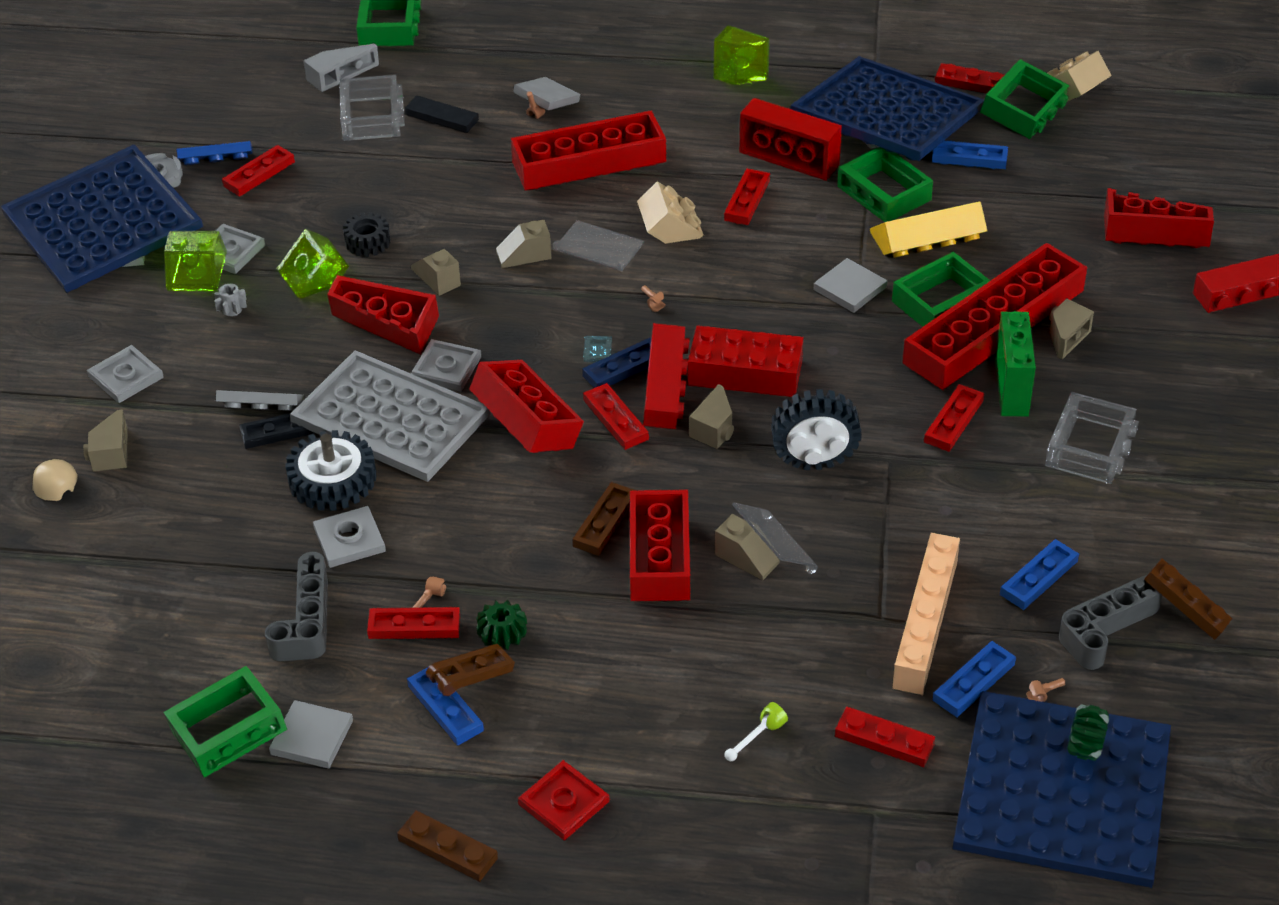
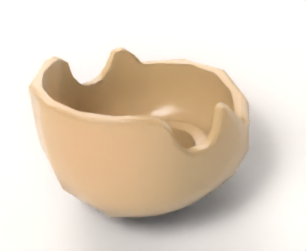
M52 459L45 461L34 470L33 491L37 497L44 500H61L65 491L70 490L73 492L78 475L74 467L64 460Z

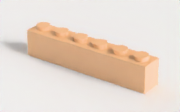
M936 533L930 534L895 662L892 689L920 695L924 693L958 561L960 538Z

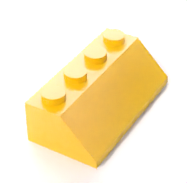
M980 201L884 222L870 228V232L884 255L893 253V258L909 255L908 250L916 248L917 253L932 250V245L940 243L941 247L956 244L955 239L964 238L965 242L980 239L979 234L987 232V227Z

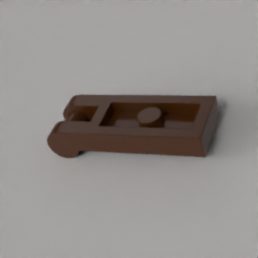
M495 644L435 662L427 668L426 676L431 682L438 684V689L444 696H450L459 688L512 672L515 662L499 644Z

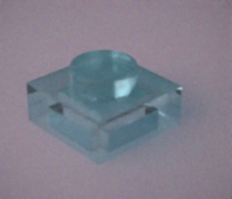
M585 336L584 362H598L611 356L612 336Z

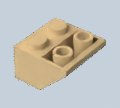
M1086 51L1075 57L1076 61L1071 58L1060 64V70L1055 68L1047 73L1070 85L1066 94L1069 96L1068 101L1083 95L1112 76L1099 51L1090 55Z
M657 181L637 200L647 232L663 243L699 239L703 236L700 226L701 221L695 213L694 203L687 197L682 198L671 186H664Z

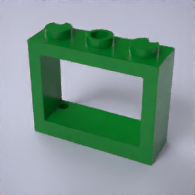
M360 0L356 27L359 46L375 44L377 46H413L414 37L419 34L418 23H420L419 10H421V0ZM407 9L405 23H371L373 10Z
M1020 59L986 94L980 113L1031 139L1036 132H1042L1047 120L1051 121L1055 117L1058 108L1062 109L1066 105L1069 98L1066 94L1070 85ZM1018 85L1048 100V103L1035 117L1004 101Z
M877 147L839 166L837 187L882 221L888 222L931 201L933 180L895 152H888L882 147ZM882 170L907 190L891 197L869 181L867 177Z
M952 252L894 281L892 302L923 327L990 282V280L955 252ZM949 279H952L966 290L933 308L917 296Z
M1001 312L995 356L1001 416L1029 417L1036 370L1029 312Z
M247 665L163 712L172 733L204 778L288 730L280 708ZM249 693H252L263 707V709L198 745L188 731L189 727Z

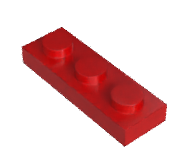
M941 63L935 76V83L988 93L1001 80L1004 74Z
M276 145L222 179L223 187L240 197L295 162L294 154Z
M746 169L724 212V221L749 225L770 182V173Z
M608 383L583 393L584 402L624 450L649 440L648 430Z
M959 384L925 433L924 443L950 452L983 403L985 393Z
M460 607L370 608L367 627L368 639L459 638Z
M847 706L835 728V737L921 767H925L935 745L936 736Z

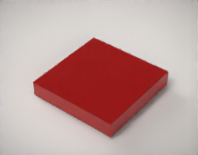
M564 760L518 798L519 806L564 841L610 802L608 793Z

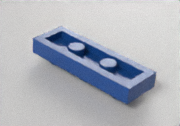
M250 141L177 149V158L180 162L184 161V165L199 164V160L209 159V162L224 161L223 157L233 156V160L247 159L248 155L253 154Z
M943 141L933 149L932 162L964 165L967 167L1006 169L1008 146Z
M1053 540L1001 586L1000 595L1022 610H1025L1078 562L1079 553L1060 541Z
M991 641L933 693V701L955 717H958L981 696L982 691H987L1015 665L1016 656Z
M427 668L407 678L408 687L457 746L484 731L483 722L456 691L450 696H444L439 691L438 684L431 682L426 676Z

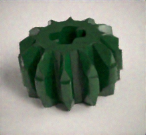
M495 599L493 606L484 604L483 611L478 612L476 631L479 638H482L484 646L499 644V646H504L508 650L510 644L519 645L521 638L526 637L527 616L524 611H521L519 604L511 605L509 600L499 604Z
M1081 704L1077 707L1067 749L1070 755L1077 756V758L1095 761L1099 758L1108 728L1109 714L1107 710L1100 709L1094 705Z

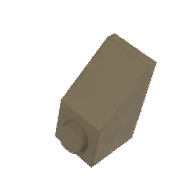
M545 220L519 224L496 248L502 268L552 259L550 234Z
M445 249L435 252L411 265V269L439 296L461 286L459 262Z
M1069 299L1063 301L1059 306H1055L1049 316L1051 321L1049 331L1057 357L1062 360L1091 332L1094 311Z
M719 384L689 416V437L716 449L725 440L728 441L734 431L732 410L724 387Z
M123 409L115 411L88 432V444H84L83 449L85 460H90L93 472L127 468L128 428Z
M731 514L715 531V555L761 580H764L780 563V558L759 529L734 514Z

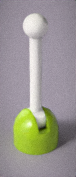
M770 702L760 714L761 724L736 747L726 750V760L734 761L737 758V753L765 728L776 730L782 727L788 721L785 711L777 703Z

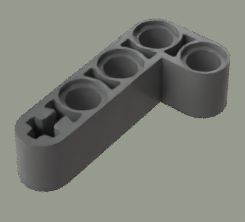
M307 552L298 560L296 620L275 621L265 629L269 656L276 661L315 659L322 656L326 650L328 578L324 557L318 552Z
M1146 576L1135 579L1064 612L1061 620L1059 641L1083 668L1095 670L1103 666L1108 646V635L1152 616L1159 611L1162 595L1144 580Z

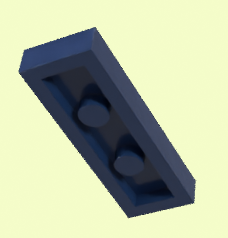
M651 338L582 368L583 377L593 388H596L606 383L611 386L648 369Z

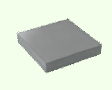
M547 77L515 84L513 91L528 100L527 92L531 91L536 105L546 110L579 102L580 99L579 93Z
M222 224L193 252L195 260L236 274L265 246V241L262 237Z
M846 258L814 282L813 290L854 313L887 288V280Z
M431 339L411 374L446 389L462 392L481 359V350Z
M132 345L87 370L88 377L118 403L164 378L162 370Z
M294 700L284 719L288 730L274 738L269 748L270 753L274 756L329 769L353 722L352 714Z

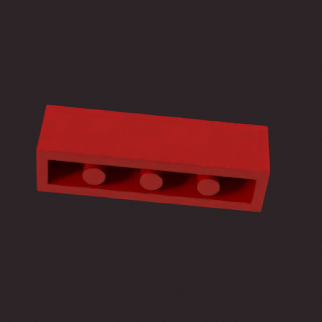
M1279 254L1197 273L1193 294L1208 313L1279 296Z
M653 323L643 426L676 429L677 419H683L684 402H679V397L685 396L686 381L681 380V375H686L688 359H683V354H688L690 338H685L684 326Z

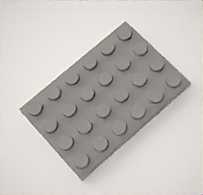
M355 350L290 413L291 422L319 435L320 432L326 431V434L332 436V430H338L340 437L344 431L350 432L351 438L356 434L360 436L361 441L365 439L368 442V447L371 446L374 459L428 482L489 417L490 410L480 402Z

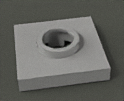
M369 506L313 521L314 530L330 568L386 552L384 541ZM352 528L358 529V532L351 537L339 535V532L343 534L351 532Z

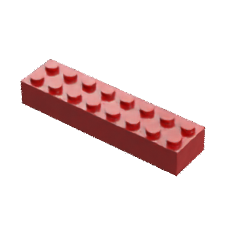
M1045 243L904 339L902 364L941 390H944L996 353L1001 312H1029L1030 326L1032 328L1049 316L1055 306H1059L1066 299L1072 300L1084 291L1087 266L1052 245Z

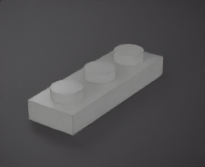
M216 390V401L224 402V407L241 408V403H251L252 409H268V404H278V410L294 411L295 405H300L304 398V395Z

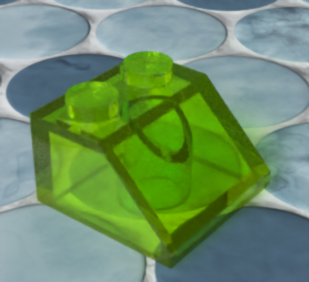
M727 25L714 39V79L738 85L768 78L769 38Z
M304 229L277 267V270L295 295L302 299L331 288L336 276H343L349 265L328 238Z
M169 231L164 250L167 291H217L227 253L219 231Z

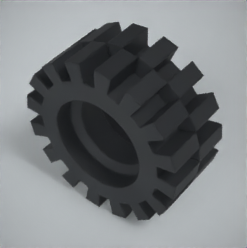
M365 212L360 213V217L353 215L352 219L348 218L343 225L346 249L352 254L356 252V256H361L362 253L365 257H369V253H373V256L378 255L377 251L382 253L385 251V248L389 247L391 242L389 224L386 218H381V215L378 213L376 216H374L373 212H369V215H365Z

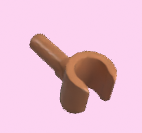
M529 91L527 92V98L530 107L526 110V114L528 116L535 114V118L539 119L545 114V109L536 105L533 93Z
M645 285L641 288L649 297L647 304L653 312H658L665 307V303L661 301L664 299L662 292L654 293Z
M429 577L426 581L423 595L412 608H422L428 599L431 598L432 594L442 597L446 591V585L443 584L445 580Z
M1061 678L1045 684L1034 680L1030 683V691L1026 695L1030 700L1045 702L1047 700L1046 693L1064 686L1065 680Z

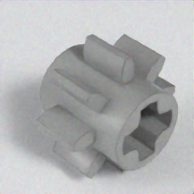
M225 284L219 288V292L214 293L216 311L222 310L226 316H236L241 313L242 308L247 307L245 290H239L235 284Z

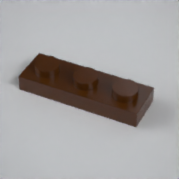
M611 482L573 537V547L599 556L630 510V491L634 489Z
M1163 558L1144 578L1146 582L1214 640L1232 620V617L1222 607L1216 605L1197 586L1189 582L1174 566L1168 564Z
M415 810L397 833L398 841L478 882L483 879L498 859L497 850Z

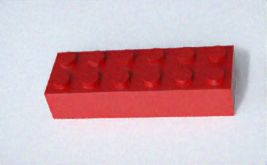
M651 110L511 138L512 162L524 190L538 189L540 187L559 185L565 182L666 162V137Z

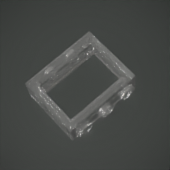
M396 75L339 79L340 121L343 141L401 136L400 127L405 126L402 84H397ZM391 99V115L352 118V102Z
M1071 392L1048 445L1045 466L1112 484L1115 474L1122 472L1125 458H1122V456H1128L1132 444V440L1129 438H1135L1139 426V421H1135L1137 409ZM1077 418L1120 429L1109 456L1066 445Z

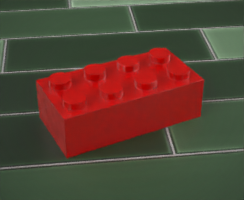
M753 98L740 113L739 153L827 181L840 165L842 125Z
M696 326L688 358V386L716 388L719 384L724 387V390L792 397L797 392L803 361L804 337Z
M523 360L479 362L469 390L508 429V432L515 436L527 451L538 453L574 448L584 421Z
M688 490L630 491L631 601L690 600Z

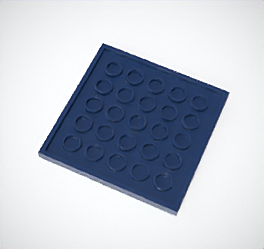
M859 56L791 104L790 109L842 125L841 134L844 136H852L866 144L882 147L885 151L904 155L909 160L920 161L980 112L984 99Z
M135 144L1 206L3 214L66 293L203 227L201 218Z
M982 691L953 849L1152 888L1155 876L1171 725L1109 714L1108 728L1101 755L1095 761L1077 758V756L1070 755L1067 749L1077 708Z

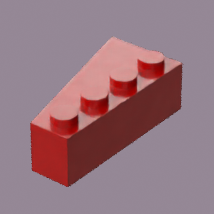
M1107 188L1104 211L1105 241H1112L1114 243L1135 242L1142 245L1150 243L1163 244L1165 246L1183 245L1193 248L1210 247L1214 225L1212 207L1181 201L1173 205L1166 201L1165 198L1155 197L1151 201L1140 199L1137 193L1129 192L1128 196L1116 194V189Z
M339 275L336 276L327 294L333 316L420 355L439 318L436 295Z

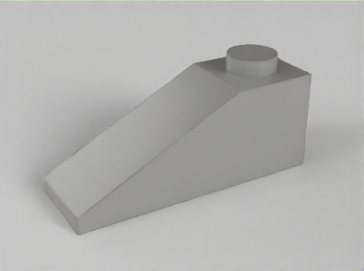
M375 44L323 51L304 60L306 80L321 92L379 65L378 50Z

